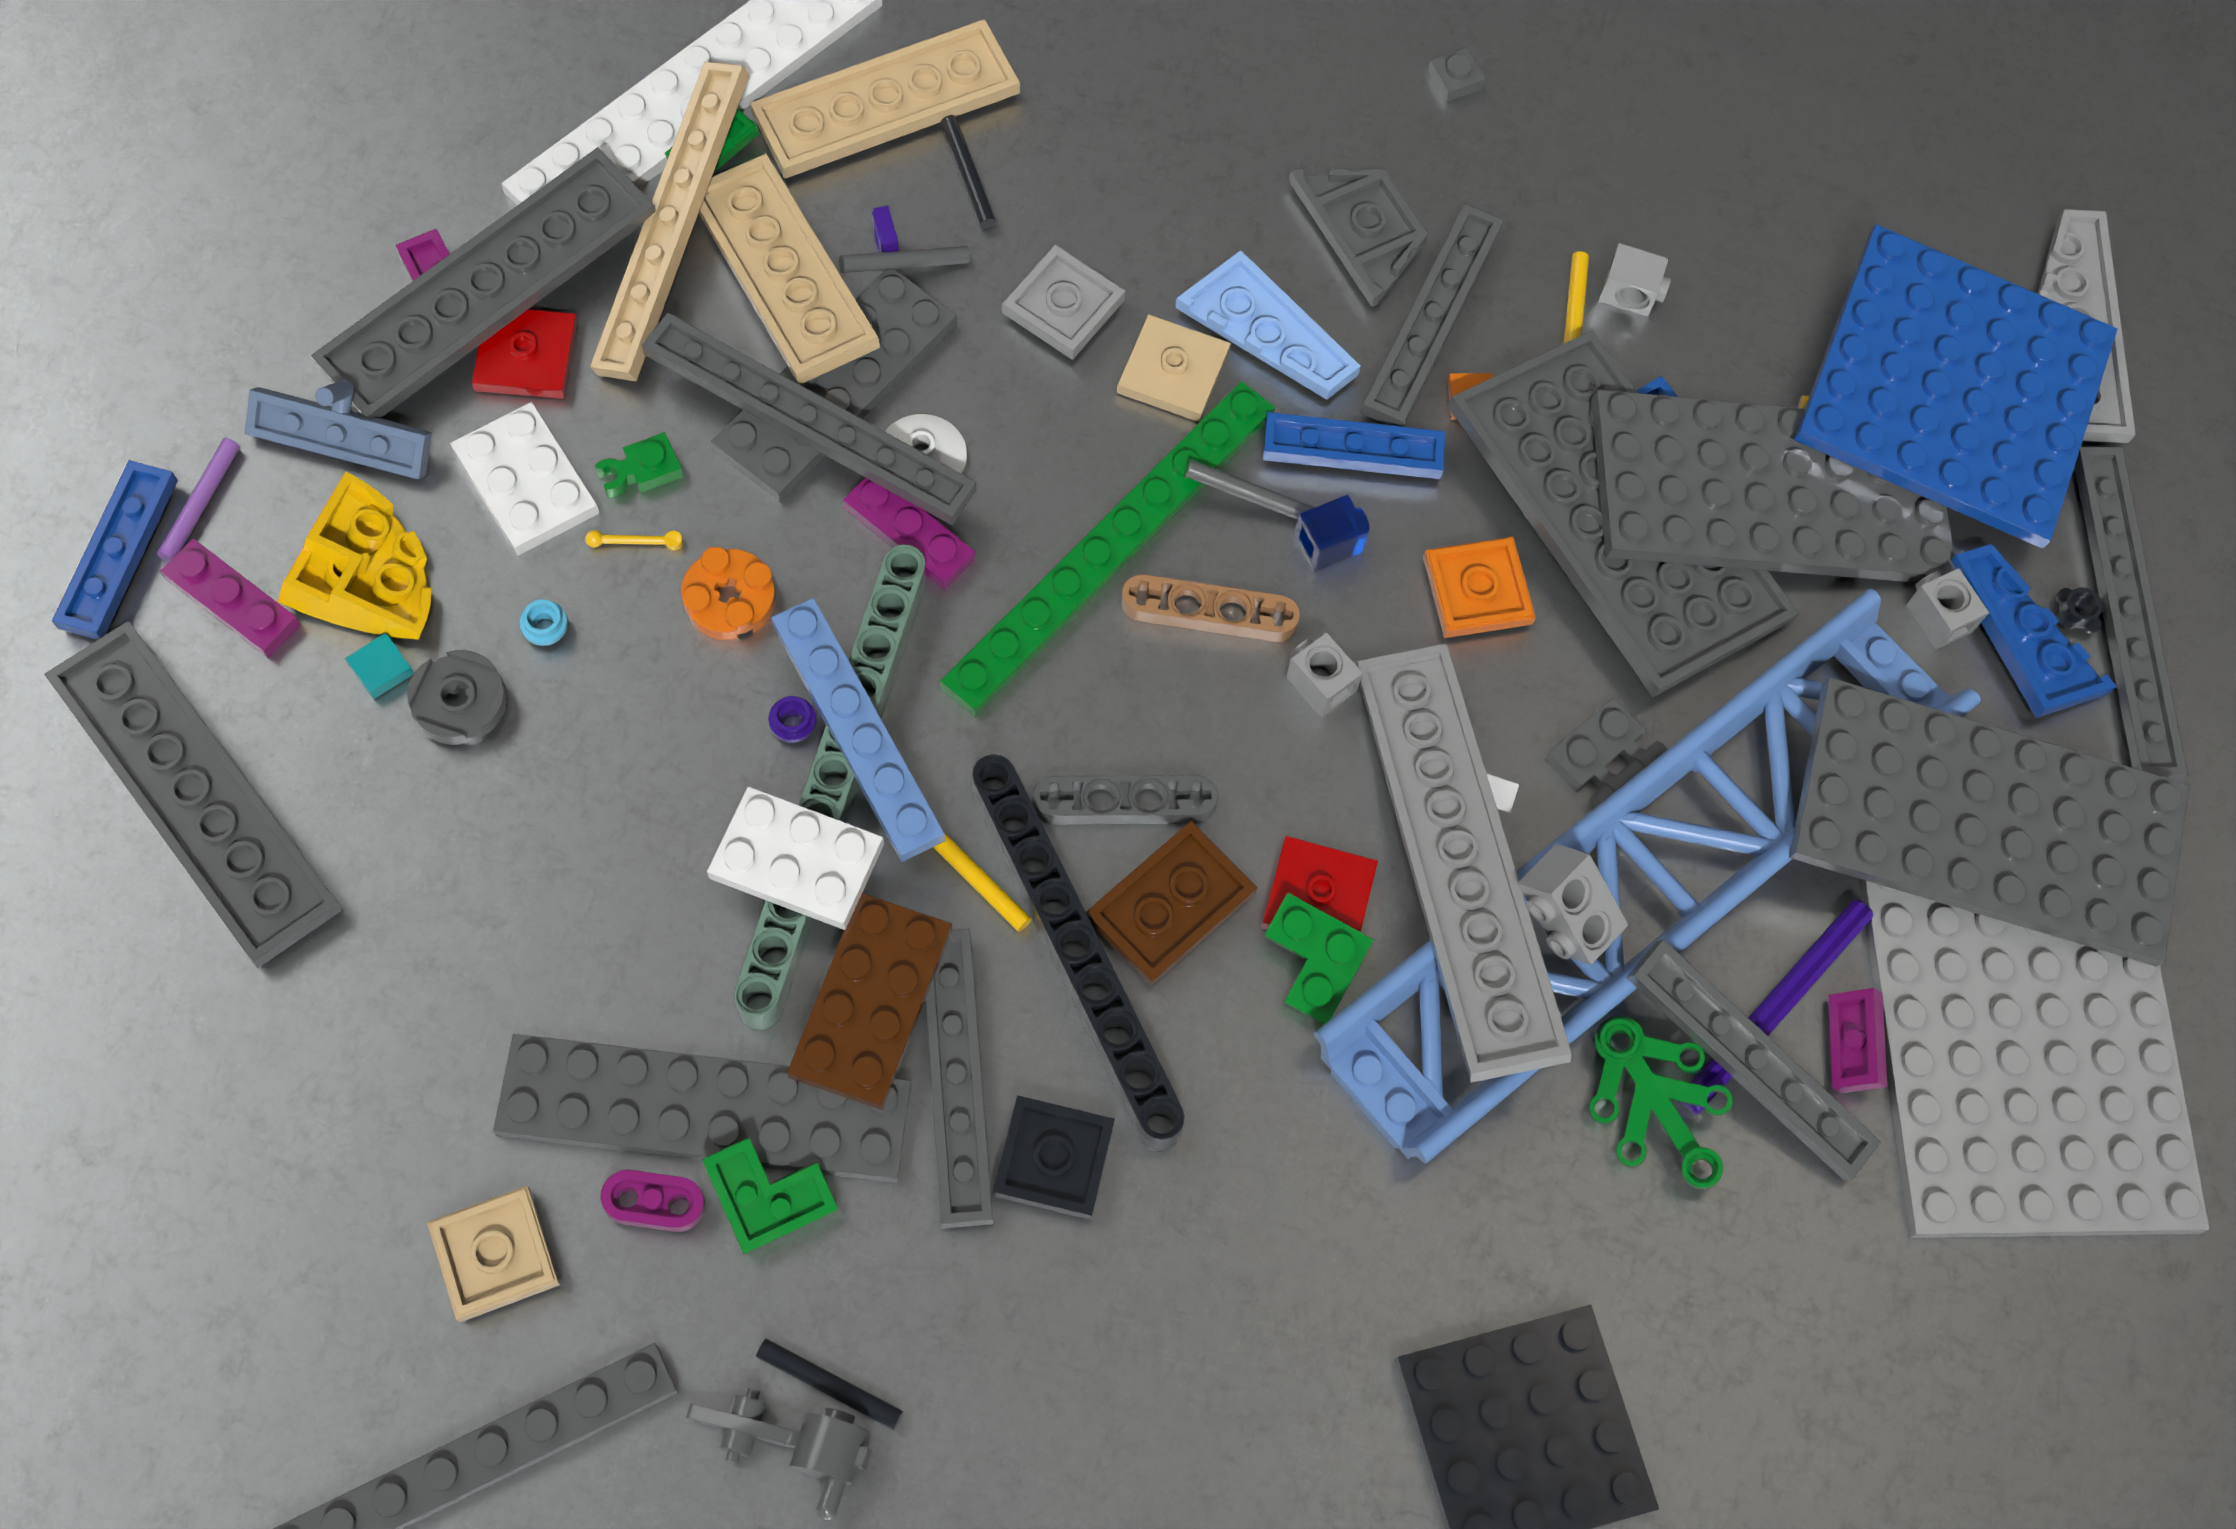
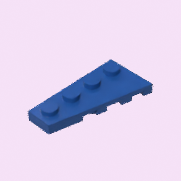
M1992 544L1956 554L1951 559L1955 569L1959 568L1988 610L1989 614L1981 624L2036 718L2106 696L2117 687L2107 674L2101 678L2088 664L2087 660L2091 656L2079 642L2072 645L2055 626L2059 620L2049 608L2044 609L2036 605L2029 597L2030 587Z

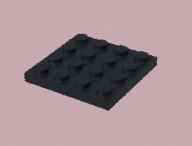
M1592 1305L1401 1355L1394 1360L1445 1529H1594L1659 1510Z

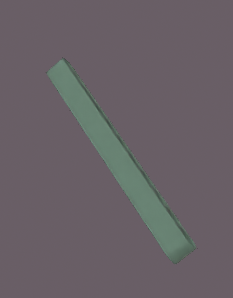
M902 544L895 546L885 555L849 658V662L865 691L874 694L870 700L881 719L926 587L924 556L917 548L911 545ZM904 569L915 573L907 578L895 575V573ZM889 609L898 610L902 613L895 618L881 616V613ZM873 650H883L888 653V655L881 659H871L866 656ZM826 725L799 806L847 823L859 784ZM832 774H840L846 778L842 784L837 786H828L823 783V780ZM766 900L734 992V999L740 1019L746 1026L756 1030L771 1028L780 1019L814 918L801 913L790 919L782 918L777 914L782 906ZM773 948H780L787 953L785 958L776 964H768L762 961L764 953ZM758 993L767 994L772 998L769 1005L764 1009L752 1010L746 1006L748 999Z

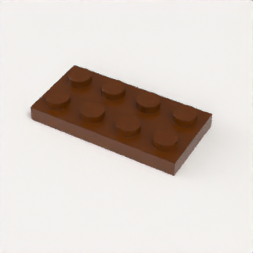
M862 893L846 930L842 934L787 1071L788 1078L883 1110L953 930L952 923Z

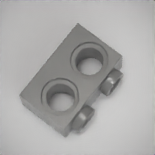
M1555 844L1518 882L1528 901L1526 903L1528 911L1541 923L1548 936L1546 939L1548 946L1563 959L1572 958L1592 965L1629 926L1592 857L1588 853Z

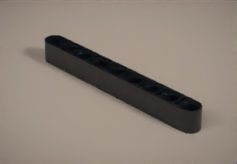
M992 754L984 756L973 767L972 794L974 801L1138 1139L1143 1146L1152 1151L1161 1152L1169 1150L1180 1138L1185 1117L1183 1108L1014 766L1002 755ZM997 777L1006 784L999 789H989L982 782L987 778ZM1014 817L1021 819L1026 825L1020 830L1013 831L1005 828L1002 822L1007 818ZM1035 858L1043 861L1046 867L1038 872H1030L1024 869L1021 864L1027 859ZM1054 899L1064 903L1067 909L1060 914H1050L1042 908V905L1046 901ZM1075 941L1082 943L1088 951L1083 956L1072 957L1067 955L1062 947L1068 942ZM1090 984H1100L1107 989L1109 995L1102 1000H1092L1084 994L1083 989ZM1111 1027H1121L1128 1032L1130 1039L1122 1044H1114L1107 1040L1104 1032ZM1141 1070L1149 1075L1152 1083L1145 1088H1134L1126 1081L1125 1076L1130 1071ZM1155 1114H1163L1169 1117L1174 1128L1166 1133H1157L1148 1126L1147 1119Z

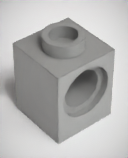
M1618 243L1598 302L1648 317L1655 301L1663 303L1671 282V277L1664 276L1669 258Z
M1959 568L1943 576L1937 571L1924 577L1915 585L1917 591L1906 604L1935 650L1972 633L1989 614ZM1940 602L1945 603L1950 609L1943 607Z
M1325 633L1314 642L1311 639L1303 641L1290 654L1291 661L1286 678L1321 718L1357 692L1363 672L1328 633ZM1323 667L1331 673V676H1317L1312 672L1311 668Z

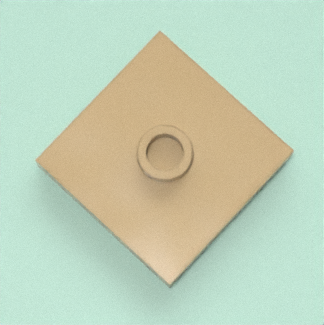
M1148 314L1117 385V393L1200 422L1230 352L1231 343Z
M528 1186L427 1222L454 1315L459 1323L560 1285L531 1190Z

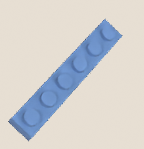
M812 598L771 617L772 626L900 861L908 860L944 842L945 834L815 599Z

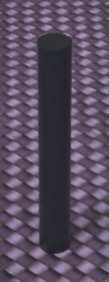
M948 115L940 123L981 229L992 228L996 224V219L956 116Z
M767 1338L762 1342L756 1354L758 1359L892 1430H895L904 1411Z

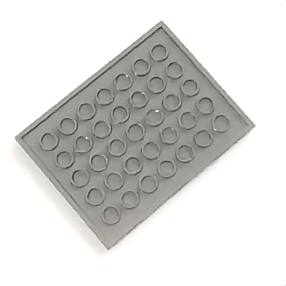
M1859 879L1862 902L1873 911V918L1865 927L1874 988L1883 993L1886 1073L1909 1237L2202 1234L2210 1230L2161 965H2149Z

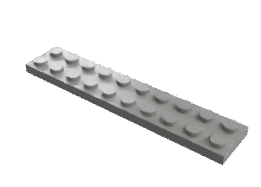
M1447 643L1356 661V666L1363 672L1360 688L1470 1083L1570 1063L1572 1052L1530 914L1526 907V901L1518 885L1519 878Z

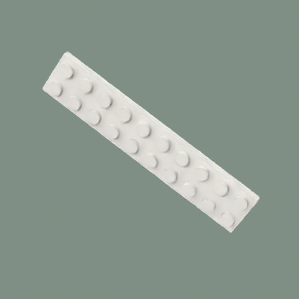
M882 0L748 1L501 183L504 194L516 205H519L597 147L640 189L664 170L667 162L665 152L673 146L704 61L743 65L749 77L737 107L742 112L750 106V102L761 98L882 7Z

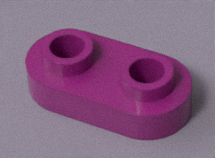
M621 1170L611 1175L601 1189L600 1199L605 1212L613 1221L623 1225L683 1232L696 1226L702 1219L705 1211V1199L700 1188L695 1182L685 1177L636 1170ZM627 1192L638 1194V1200L632 1207L620 1205L621 1197ZM677 1199H685L689 1202L688 1209L683 1214L677 1215L670 1211L672 1203Z

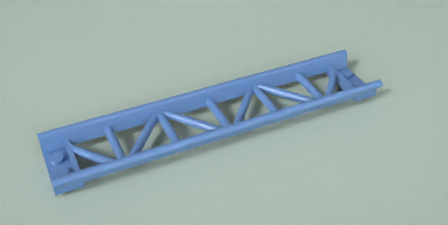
M1866 590L1516 871L1520 881L1555 844L1589 853L1597 847L1598 870L1620 908L1617 843L1679 910L1678 915L1681 919L1625 965L1621 933L1604 951L1605 967L1598 959L1592 965L1570 958L1589 979L1547 971L1553 992L1584 998L1561 1017L1569 1045L1637 989L1627 979V976L1655 942L1664 939L1678 953L1682 952L1792 860L1789 856L1796 823L1784 709L1811 736L1813 735L1816 713L1800 697L1819 700L1823 682L1805 679L1834 656L1867 689L1964 717L1981 702L1979 694L1969 688L1948 696L1876 623L1881 598L1875 590ZM1764 711L1775 824L1710 757L1713 752ZM1693 770L1696 774L1699 772L1760 837L1641 814L1639 812ZM1632 831L1756 856L1698 903ZM1431 939L1314 1032L1315 1038L1321 1046L1322 1054L1320 1058L1331 1069V1076L1394 1149L1398 1147L1408 1160L1412 1157H1418L1425 1164L1540 1070L1535 1069L1486 1079L1452 1108L1443 1099L1439 985L1443 989L1444 986ZM1418 990H1420L1422 1073L1378 1024Z

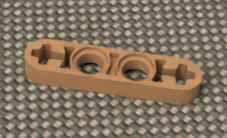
M1142 574L1130 577L1125 582L1121 594V607L1124 613L1136 621L1270 642L1289 640L1296 633L1300 620V609L1296 602L1283 595ZM1138 591L1147 592L1148 599L1145 605L1136 604ZM1163 593L1169 594L1166 610L1160 609ZM1182 596H1191L1198 600L1200 609L1193 614H1184L1177 610L1175 601ZM1227 603H1237L1244 608L1246 616L1239 621H1230L1222 616L1220 608ZM1254 607L1260 608L1258 624L1251 623L1255 610ZM1279 611L1283 613V626L1274 625V619L1272 618L1274 612Z

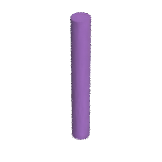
M228 438L222 439L158 550L157 555L161 559L169 562L184 547L240 449V446L235 441Z

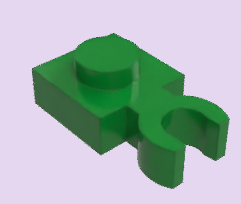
M665 432L622 447L625 459L621 461L608 458L599 461L595 465L599 478L607 475L617 476L614 481L603 484L607 498L622 495L627 490L628 485L636 483L640 493L683 478L681 466Z

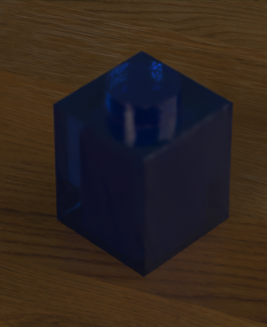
M1347 494L1300 513L1294 536L1315 572L1362 553L1370 526L1364 511L1360 507L1355 508Z

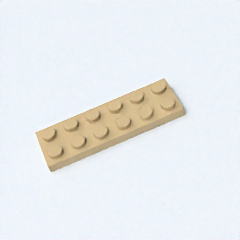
M983 19L750 102V108L758 128L784 179L940 123L948 115L959 116L1020 94V82L986 20Z
M767 154L712 177L699 210V215L798 384L805 383L879 349L880 344L877 334Z

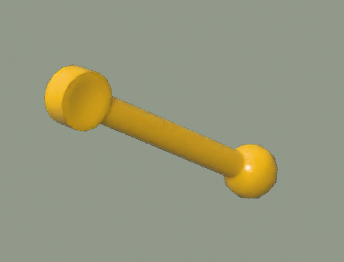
M590 530L585 537V542L592 548H597L602 544L665 545L667 549L676 551L683 545L682 535L675 530L667 532L665 536L602 534L598 530Z

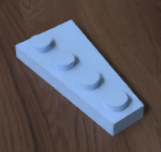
M1241 250L1176 298V309L1326 400L1359 375L1361 365Z

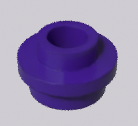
M787 696L772 706L768 717L769 726L772 733L778 739L789 743L800 742L808 738L814 731L816 713L813 706L807 700L796 696ZM790 716H797L801 719L800 724L793 727L787 726L784 722Z

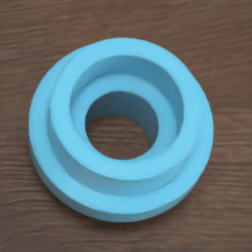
M545 599L531 602L522 612L519 622L523 636L529 642L540 646L551 645L559 641L565 635L568 627V619L564 609L559 604ZM543 620L553 622L548 628L537 629L538 623Z

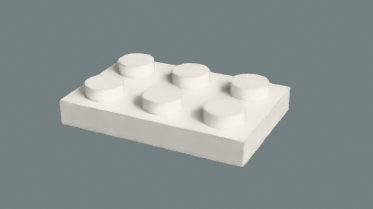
M532 402L450 443L453 453L517 556L600 514L594 499Z
M747 787L707 870V874L711 880L846 930L884 846V839L882 836Z

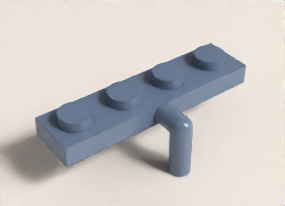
M339 380L319 388L315 394L317 402L261 387H256L249 391L245 426L246 435L418 480L426 476L432 432L376 417L366 418L361 413L351 411L353 385L348 380Z

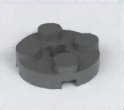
M454 650L446 652V657L439 658L434 662L432 659H429L415 671L407 689L408 705L415 723L425 735L440 743L450 745L463 743L466 745H477L487 737V733L498 725L504 715L507 696L503 679L490 660L472 651ZM460 688L466 689L465 695L468 700L459 706H451L450 701L446 698L447 694H456Z

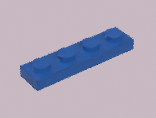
M1267 412L1262 460L1441 479L1444 468L1445 431Z
M128 460L54 614L52 622L57 629L97 640L106 635L178 480L172 471Z

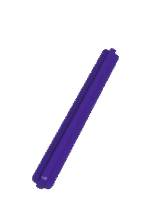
M1853 900L1748 1018L1769 1036L1873 918L1872 909L1861 900ZM1712 1058L1690 1083L1705 1087L1712 1085L1725 1086L1732 1076ZM1713 1092L1707 1097L1708 1104L1718 1092ZM1681 1102L1683 1106L1694 1114H1698L1703 1110V1107Z

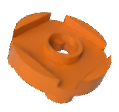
M711 547L705 550L701 558L696 560L687 570L681 585L683 605L690 621L701 633L715 639L732 640L738 639V634L747 633L750 630H753L754 633L767 623L775 608L776 595L770 568L755 555L739 549ZM735 586L736 591L741 594L739 598L730 597L727 603L721 602V595L718 591L723 587Z

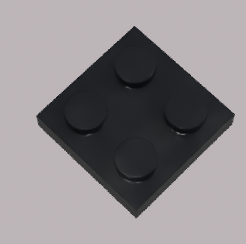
M1017 1095L993 1189V1197L1091 1220L1115 1118Z

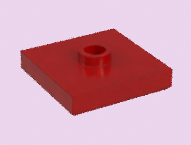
M526 310L480 344L472 379L474 391L565 399L578 325L576 314Z
M1285 836L1261 928L1268 929L1286 894L1290 893L1361 932L1378 860Z

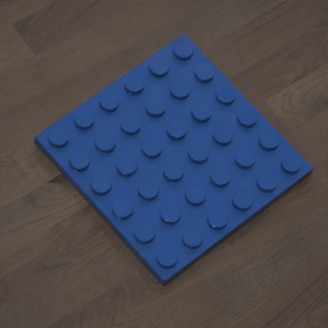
M1876 224L1866 240L1794 440L2043 549L2052 540L2118 328Z

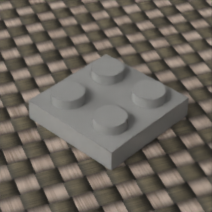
M1055 244L1002 303V313L1073 360L1125 301L1126 291Z

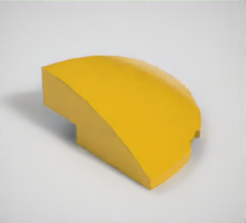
M345 471L307 535L302 551L284 579L277 602L306 615L339 626L378 635L386 633L389 637L419 640L431 605L432 588L427 587L424 570L427 557L415 531L413 530L408 533L394 516V505L375 488Z

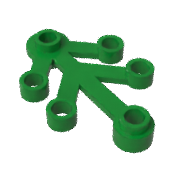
M1613 1016L1606 1019L1600 1024L1595 1035L1596 1049L1605 1060L1598 1093L1590 1102L1589 1112L1592 1119L1602 1125L1611 1124L1617 1119L1619 1103L1615 1098L1625 1067L1635 1082L1636 1088L1625 1136L1618 1142L1616 1147V1155L1619 1162L1630 1168L1637 1167L1644 1162L1647 1153L1644 1139L1652 1109L1684 1159L1681 1166L1684 1180L1696 1189L1704 1190L1715 1186L1723 1173L1721 1158L1715 1151L1699 1146L1670 1099L1703 1107L1709 1115L1720 1117L1727 1114L1731 1109L1733 1103L1731 1092L1722 1085L1705 1087L1653 1074L1643 1058L1647 1057L1673 1062L1681 1072L1694 1074L1700 1071L1704 1065L1705 1053L1703 1049L1693 1042H1686L1680 1045L1646 1037L1641 1026L1635 1020L1626 1016ZM1616 1033H1623L1628 1036L1630 1044L1623 1050H1617L1610 1043L1611 1037ZM1685 1050H1693L1698 1054L1699 1062L1695 1066L1687 1067L1680 1061V1054ZM1713 1092H1720L1726 1097L1727 1104L1720 1110L1713 1109L1708 1104L1707 1097ZM1607 1100L1613 1104L1614 1112L1610 1117L1602 1118L1596 1114L1594 1108L1599 1101ZM1635 1143L1640 1147L1641 1155L1637 1160L1629 1161L1623 1157L1621 1150L1625 1144ZM1703 1160L1710 1164L1712 1173L1709 1177L1700 1179L1693 1174L1692 1165L1696 1161Z

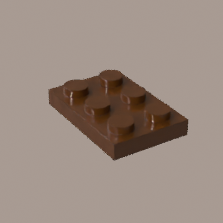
M1190 821L1089 908L1086 914L1093 928L1152 987L1256 895L1258 888Z

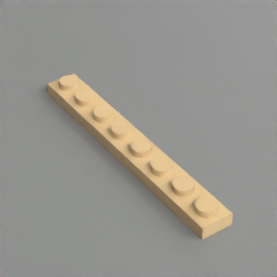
M705 61L703 63L652 200L656 212L642 226L591 362L590 368L597 376L637 381L646 357L643 353L642 344L657 327L749 75L743 65Z

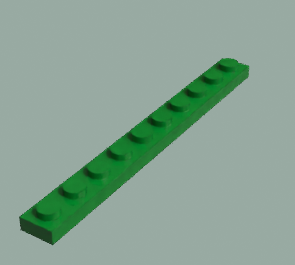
M1241 381L940 680V689L976 717L1205 486L1203 483L1184 477L1190 459L1220 470L1265 425L1267 412L1274 413L1275 406Z

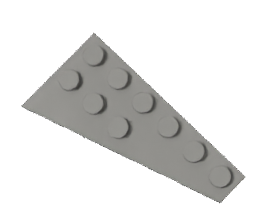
M2064 209L2057 219L2037 294L2118 328L2083 441L2129 443L2136 435L2107 214L2106 211Z

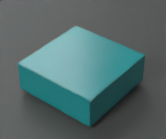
M386 633L345 658L349 667L373 700L414 674L411 666Z

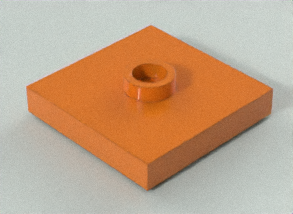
M1514 537L1425 550L1423 560L1444 638L1533 625L1536 616Z

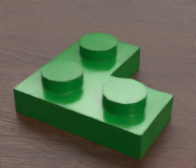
M1287 893L1264 937L1305 959L1306 962L1283 1003L1322 1025L1327 1023L1335 1013L1374 939Z
M749 1137L701 1158L743 1254L838 1210L817 1162L769 1183Z

